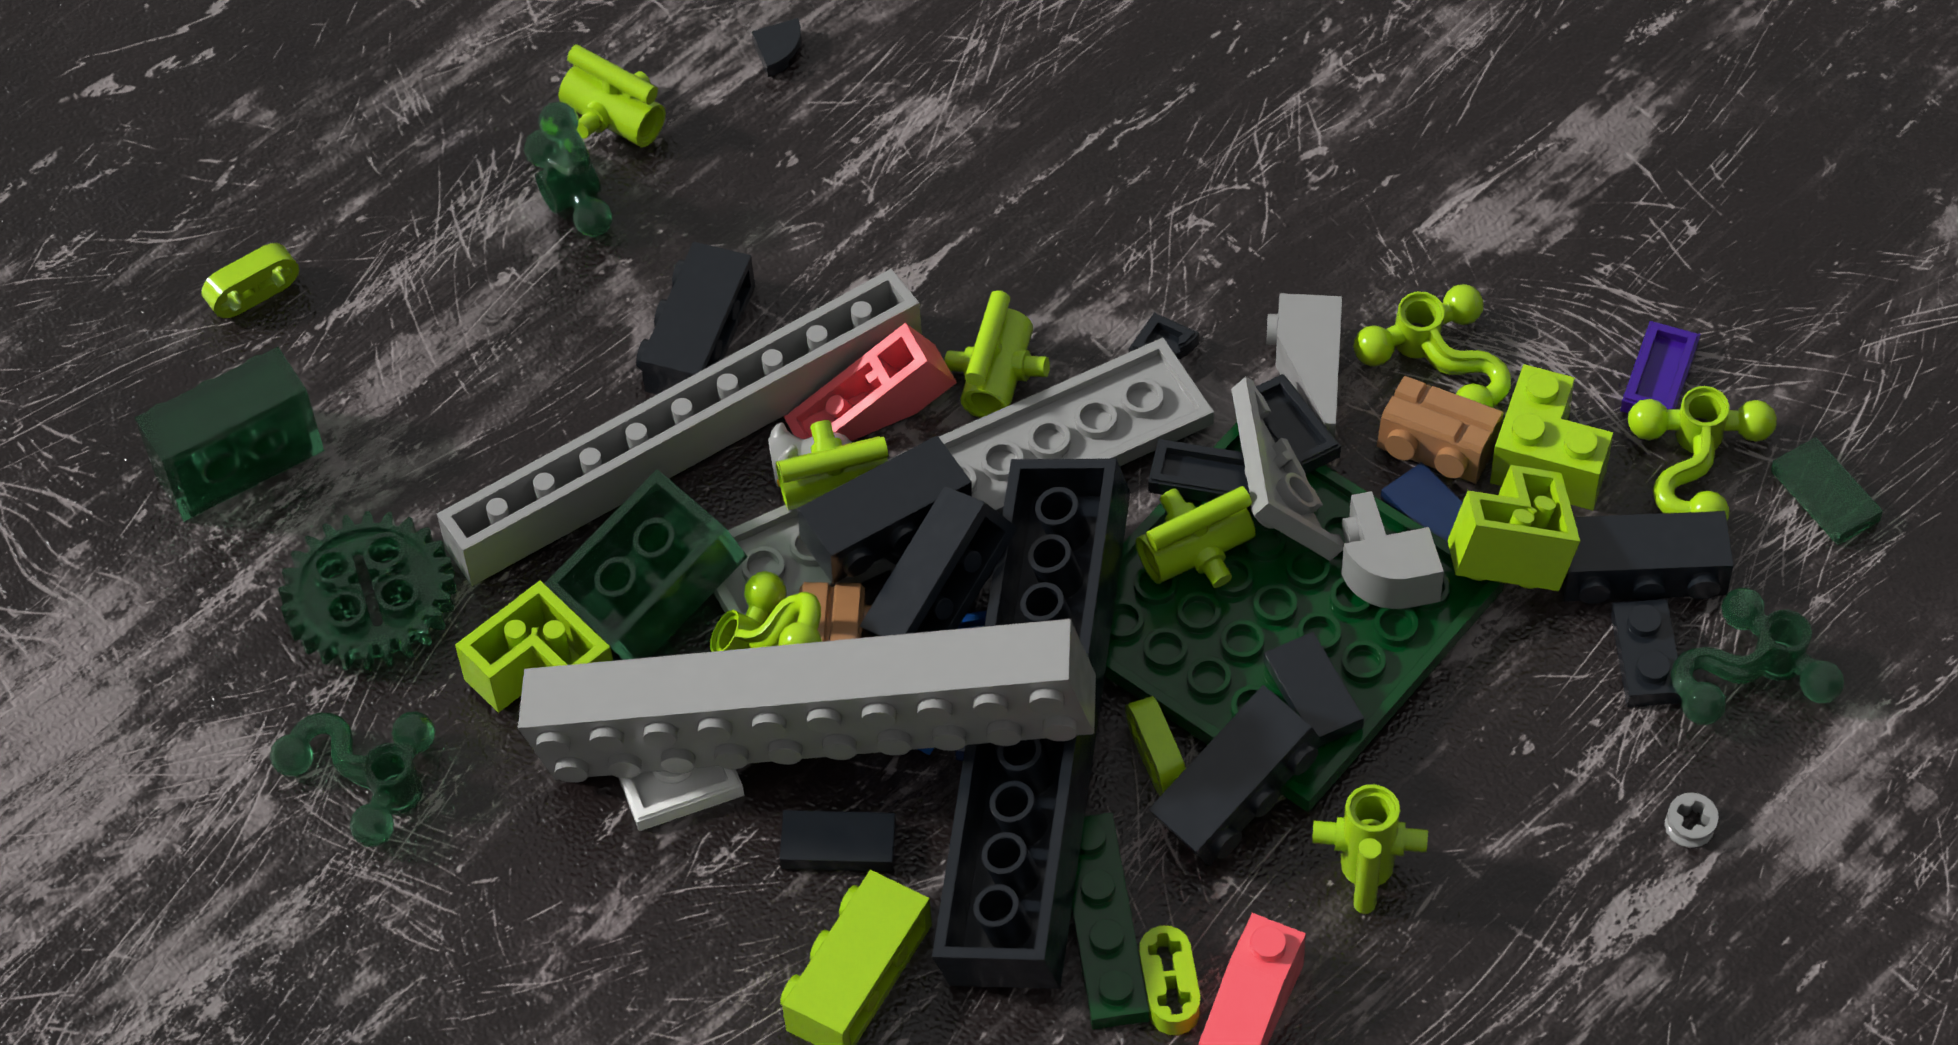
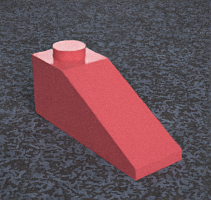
M904 323L785 415L784 418L793 435L801 439L812 437L810 426L813 423L829 420L833 432L841 433L850 441H853L917 414L957 382L936 345L907 323Z
M1251 914L1229 961L1198 1045H1268L1304 966L1306 933L1257 914Z

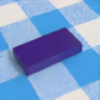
M1650 321L1625 390L1620 411L1629 413L1639 400L1644 399L1658 400L1667 409H1677L1701 334Z

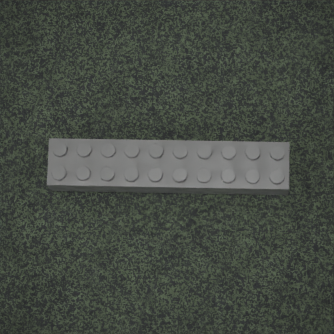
M1071 619L524 669L518 729L553 778L571 783L582 782L588 777L607 775L633 778L642 772L654 771L682 774L701 767L720 766L727 769H739L745 767L748 763L771 761L788 765L795 764L801 759L818 757L846 760L854 757L856 754L882 752L888 755H903L912 749L938 748L953 751L971 744L993 743L999 746H1011L1019 743L1021 740L1047 738L1053 741H1068L1077 735L1094 734L1096 674Z

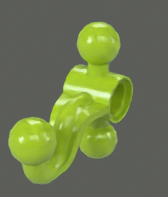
M1466 284L1453 286L1443 298V303L1435 295L1428 292L1417 291L1409 293L1402 298L1398 305L1395 325L1387 329L1376 325L1364 327L1354 339L1353 348L1356 358L1365 365L1373 367L1383 365L1391 358L1396 347L1401 354L1407 357L1417 359L1425 357L1435 369L1448 375L1484 373L1491 380L1488 386L1484 387L1475 383L1467 384L1461 387L1456 392V395L1492 408L1505 399L1511 388V374L1507 365L1499 357L1479 350H1454L1446 344L1441 336L1443 325L1451 321L1460 325L1470 324L1481 315L1484 302L1481 293L1474 286ZM1412 323H1420L1426 327H1417L1412 325Z
M1708 386L1694 387L1687 391L1682 398L1680 409H1667L1658 400H1639L1629 411L1627 419L1630 430L1639 439L1654 440L1662 436L1666 430H1676L1677 442L1685 450L1694 453L1692 458L1662 471L1656 479L1653 496L1661 512L1725 511L1726 520H1728L1729 506L1726 499L1718 492H1698L1690 501H1685L1675 495V489L1706 475L1714 463L1715 449L1721 444L1724 431H1738V434L1749 441L1758 442L1766 440L1777 426V416L1774 409L1764 401L1752 400L1747 401L1738 410H1729L1730 406L1726 396L1714 387ZM1695 418H1703L1710 422H1700Z
M768 571L758 572L751 576L745 584L744 597L749 606L746 614H741L735 610L727 611L717 622L712 632L710 650L715 652L823 642L818 631L821 620L820 602L814 594L809 592H800L786 597L787 589L785 583L777 574Z

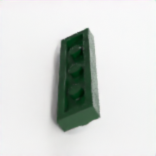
M1113 812L1085 816L1072 903V916L1092 1030L1150 1022L1149 1007Z

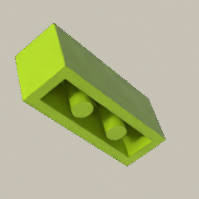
M871 869L859 887L852 885L843 897L839 908L840 916L830 931L824 929L818 935L810 952L811 961L801 976L795 974L790 978L782 992L780 1005L783 1008L786 1031L814 1045H856L931 928L930 898Z

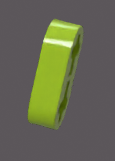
M270 243L213 273L202 287V296L218 317L232 318L288 288L297 278L299 265L284 245Z
M1154 696L1126 704L1125 713L1138 752L1156 792L1161 796L1186 768L1162 710Z
M1160 925L1151 928L1143 935L1139 949L1140 964L1149 1007V1018L1152 1025L1160 1032L1168 1035H1181L1194 1028L1200 1018V991L1192 949L1188 937L1180 929L1173 926ZM1166 946L1170 954H1173L1171 971H1163L1161 958L1157 955V948ZM1176 988L1178 1002L1180 1005H1183L1182 1013L1171 1014L1169 1006H1166L1168 989Z

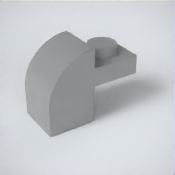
M1373 492L1351 495L1349 517L1342 519V530L1345 540L1342 576L1351 591L1372 605L1388 609H1404L1440 602L1444 571L1429 527L1386 535Z

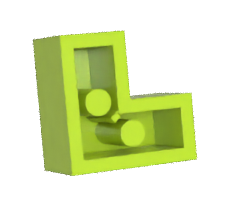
M1523 364L1495 444L1490 483L1502 486L1510 465L1560 472L1563 476L1570 505L1594 511L1608 467L1613 432L1568 421L1575 377Z
M1510 465L1498 495L1467 491L1447 540L1455 575L1477 581L1490 580L1516 584L1529 589L1542 588L1559 591L1580 544L1578 530L1562 473Z
M540 580L455 644L464 680L498 713L521 696L524 669L613 661L610 646Z

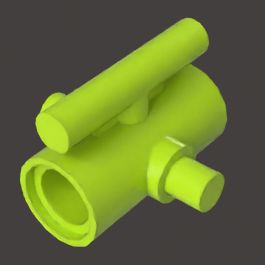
M578 44L574 45L567 56L568 62L574 66L563 78L558 96L559 102L562 105L582 115L573 124L575 133L579 137L586 139L594 132L601 133L608 129L639 147L650 145L659 135L666 116L664 106L654 101L658 95V88L650 83L649 77L645 73L638 71L632 74Z
M993 291L990 294L975 346L967 347L965 351L948 350L945 355V363L950 371L963 372L966 382L960 398L961 405L967 412L978 418L1011 405L1018 381H1027L1030 376L1047 377L1050 370L1048 357L1031 356L1027 350L1033 332V324L1023 313L1008 308L1011 298L1003 291Z
M829 420L813 423L810 426L814 444L810 447L811 453L776 461L779 484L787 510L797 509L887 462L889 454L884 436L842 445L841 439L835 438Z
M1240 486L1197 508L1191 502L1186 503L1178 489L1175 488L1165 492L1159 501L1168 514L1165 518L1166 522L1147 531L1135 540L1138 556L1146 572L1155 583L1161 584L1195 567L1198 573L1206 574L1214 588L1225 585L1231 580L1232 575L1223 562L1226 558L1224 553L1255 537L1254 523L1247 507L1252 505L1248 491L1243 486Z
M1375 784L1363 785L1355 789L1347 798L1344 817H1337V822L1314 821L1312 843L1335 845L1334 851H1341L1342 872L1347 880L1355 884L1353 904L1356 911L1362 914H1369L1375 909L1378 886L1385 883L1391 877L1395 856H1403L1404 851L1427 852L1428 830L1405 828L1406 822H1399L1400 806L1394 793L1386 787Z

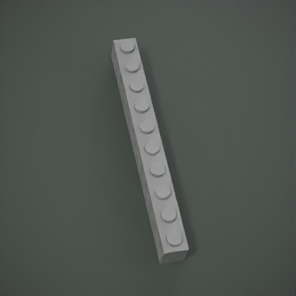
M892 269L887 270L437 513L447 552L471 586L483 581L788 414L904 323H907L922 335L920 304Z

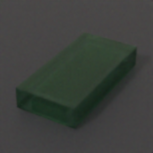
M1816 437L1773 460L1771 472L1837 545L1881 521L1883 510Z

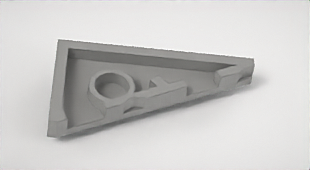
M1245 376L1231 391L1245 464L1244 471L1252 501V513L1264 527L1269 529L1275 528L1331 561L1343 551L1344 542L1339 534H1331L1321 527L1314 514L1323 505L1320 498L1307 481L1306 473L1288 440L1280 438L1276 443L1262 420L1271 410L1263 395L1256 388L1254 381Z

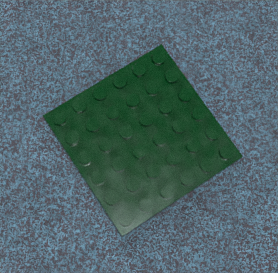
M1237 422L1213 448L1242 452ZM1323 465L1306 474L1307 481L1316 491L1323 504L1314 514L1324 530L1331 534H1339L1345 543L1342 519L1349 517L1351 495L1367 491L1326 465ZM1374 496L1386 535L1424 528ZM1183 498L1186 503H1193L1195 508L1207 503ZM1160 503L1123 543L1105 677L1139 700L1154 696L1166 718L1208 745L1262 685L1266 686L1288 705L1264 664V652L1314 632L1364 717V726L1357 731L1318 748V756L1310 768L1301 775L1296 776L1294 774L1279 790L1281 795L1308 813L1504 589L1503 582L1477 581L1455 575L1448 542L1431 532L1444 571L1440 602L1404 609L1378 607L1359 598L1347 586L1342 576L1343 551L1329 561L1275 528L1269 529L1264 527L1254 517L1251 509H1248L1254 523L1255 537L1224 553L1226 558L1223 562L1232 575L1229 582L1221 587L1214 588L1206 574L1198 573L1194 567L1161 584H1157L1150 578L1138 556L1135 540L1147 531L1166 522L1165 518L1168 514Z

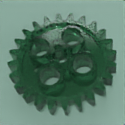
M365 511L361 524L354 525L352 519L348 515H344L342 529L336 531L327 523L322 525L325 538L322 540L307 535L305 541L309 552H291L295 568H284L282 570L286 585L279 587L278 590L283 604L280 608L285 623L289 626L293 640L302 641L306 654L309 655L319 650L322 663L325 665L339 655L343 670H348L355 659H362L365 670L370 671L374 658L382 657L388 667H392L394 663L393 653L401 651L410 659L413 658L412 643L418 641L427 646L432 644L428 628L436 630L445 629L446 625L442 613L454 611L451 595L457 593V588L453 576L454 570L451 558L446 556L441 540L433 542L430 528L425 527L416 532L413 518L408 517L399 526H396L392 512H387L380 523H374L371 512ZM356 555L364 557L383 620L380 626L372 624L353 561ZM387 560H393L388 563H382ZM335 575H341V576H339V577H337V578L329 579V578H331V577H333V576H335ZM400 602H407L400 606H394ZM355 617L354 619H351L349 621L341 622L346 618Z

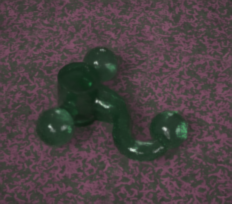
M558 101L549 103L541 110L538 126L540 130H535L527 136L524 145V153L527 160L535 167L544 168V170L535 174L537 187L545 203L554 214L573 206L575 209L573 222L576 229L584 236H601L609 230L613 214L606 202L602 199L591 197L601 191V185L597 173L592 166L593 163L586 145L577 131L579 118L575 109L568 103Z
M1742 587L1731 590L1723 599L1721 606L1722 616L1726 623L1733 628L1751 630L1758 637L1754 652L1746 656H1737L1717 648H1692L1681 653L1674 661L1671 670L1672 684L1682 698L1683 712L1687 719L1698 725H1710L1717 722L1724 714L1726 708L1725 695L1719 687L1710 682H1697L1694 679L1693 673L1699 669L1709 671L1724 680L1738 684L1752 682L1763 675L1769 679L1780 681L1788 680L1798 674L1800 676L1802 692L1815 703L1826 704L1836 700L1844 688L1843 673L1838 666L1830 661H1815L1807 653L1812 637V629L1804 616L1788 609L1777 610L1767 616L1765 615L1764 600L1760 594L1751 588ZM1777 643L1784 644V645H1786L1787 647L1780 646V645L1777 644Z
M409 711L400 715L393 723V743L378 745L370 750L366 756L353 755L351 727L338 715L319 712L305 717L295 725L290 734H286L275 741L271 746V765L278 773L285 777H297L305 773L313 763L314 752L310 744L311 740L320 734H327L331 737L333 766L343 777L348 778L359 786L370 789L372 793L370 803L357 808L352 814L350 820L351 835L358 843L365 847H377L386 843L393 834L394 821L392 814L408 812L422 798L423 787L413 760L416 754L428 750L432 745L435 737V727L427 715L419 711ZM398 776V777H397L396 779H394V780L387 781V780H389V779L392 778V777Z

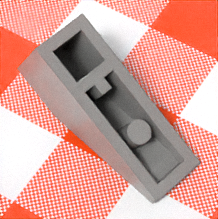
M1279 293L1278 314H1268L1266 345H1276L1275 366L1280 375L1284 374L1335 438L1342 296Z

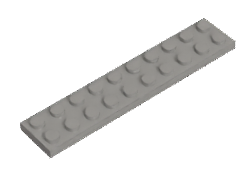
M1160 338L941 435L939 438L971 480L972 497L986 502L1002 515L1011 459L1117 458L1119 466H1122L1155 451L1158 439L1177 441L1213 425L1214 411L1165 339ZM786 505L691 546L693 558L724 612L735 610L744 615L749 607L744 597L745 584L751 576L758 572L768 571L777 574L785 583L787 589L786 597L799 593L800 586L804 582H827L831 587H834L836 583H862L896 567V565L883 557L875 561L861 575L855 577L847 576L832 584L799 536L798 510L788 511Z

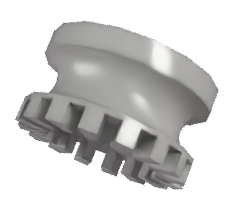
M1698 793L1679 795L1670 803L1664 822L1666 833L1672 841L1680 846L1694 848L1705 845L1713 837L1719 820L1718 810L1714 803L1704 795ZM1694 810L1695 813H1700L1701 825L1696 824L1692 830H1689L1682 826L1684 819L1682 815L1688 816Z

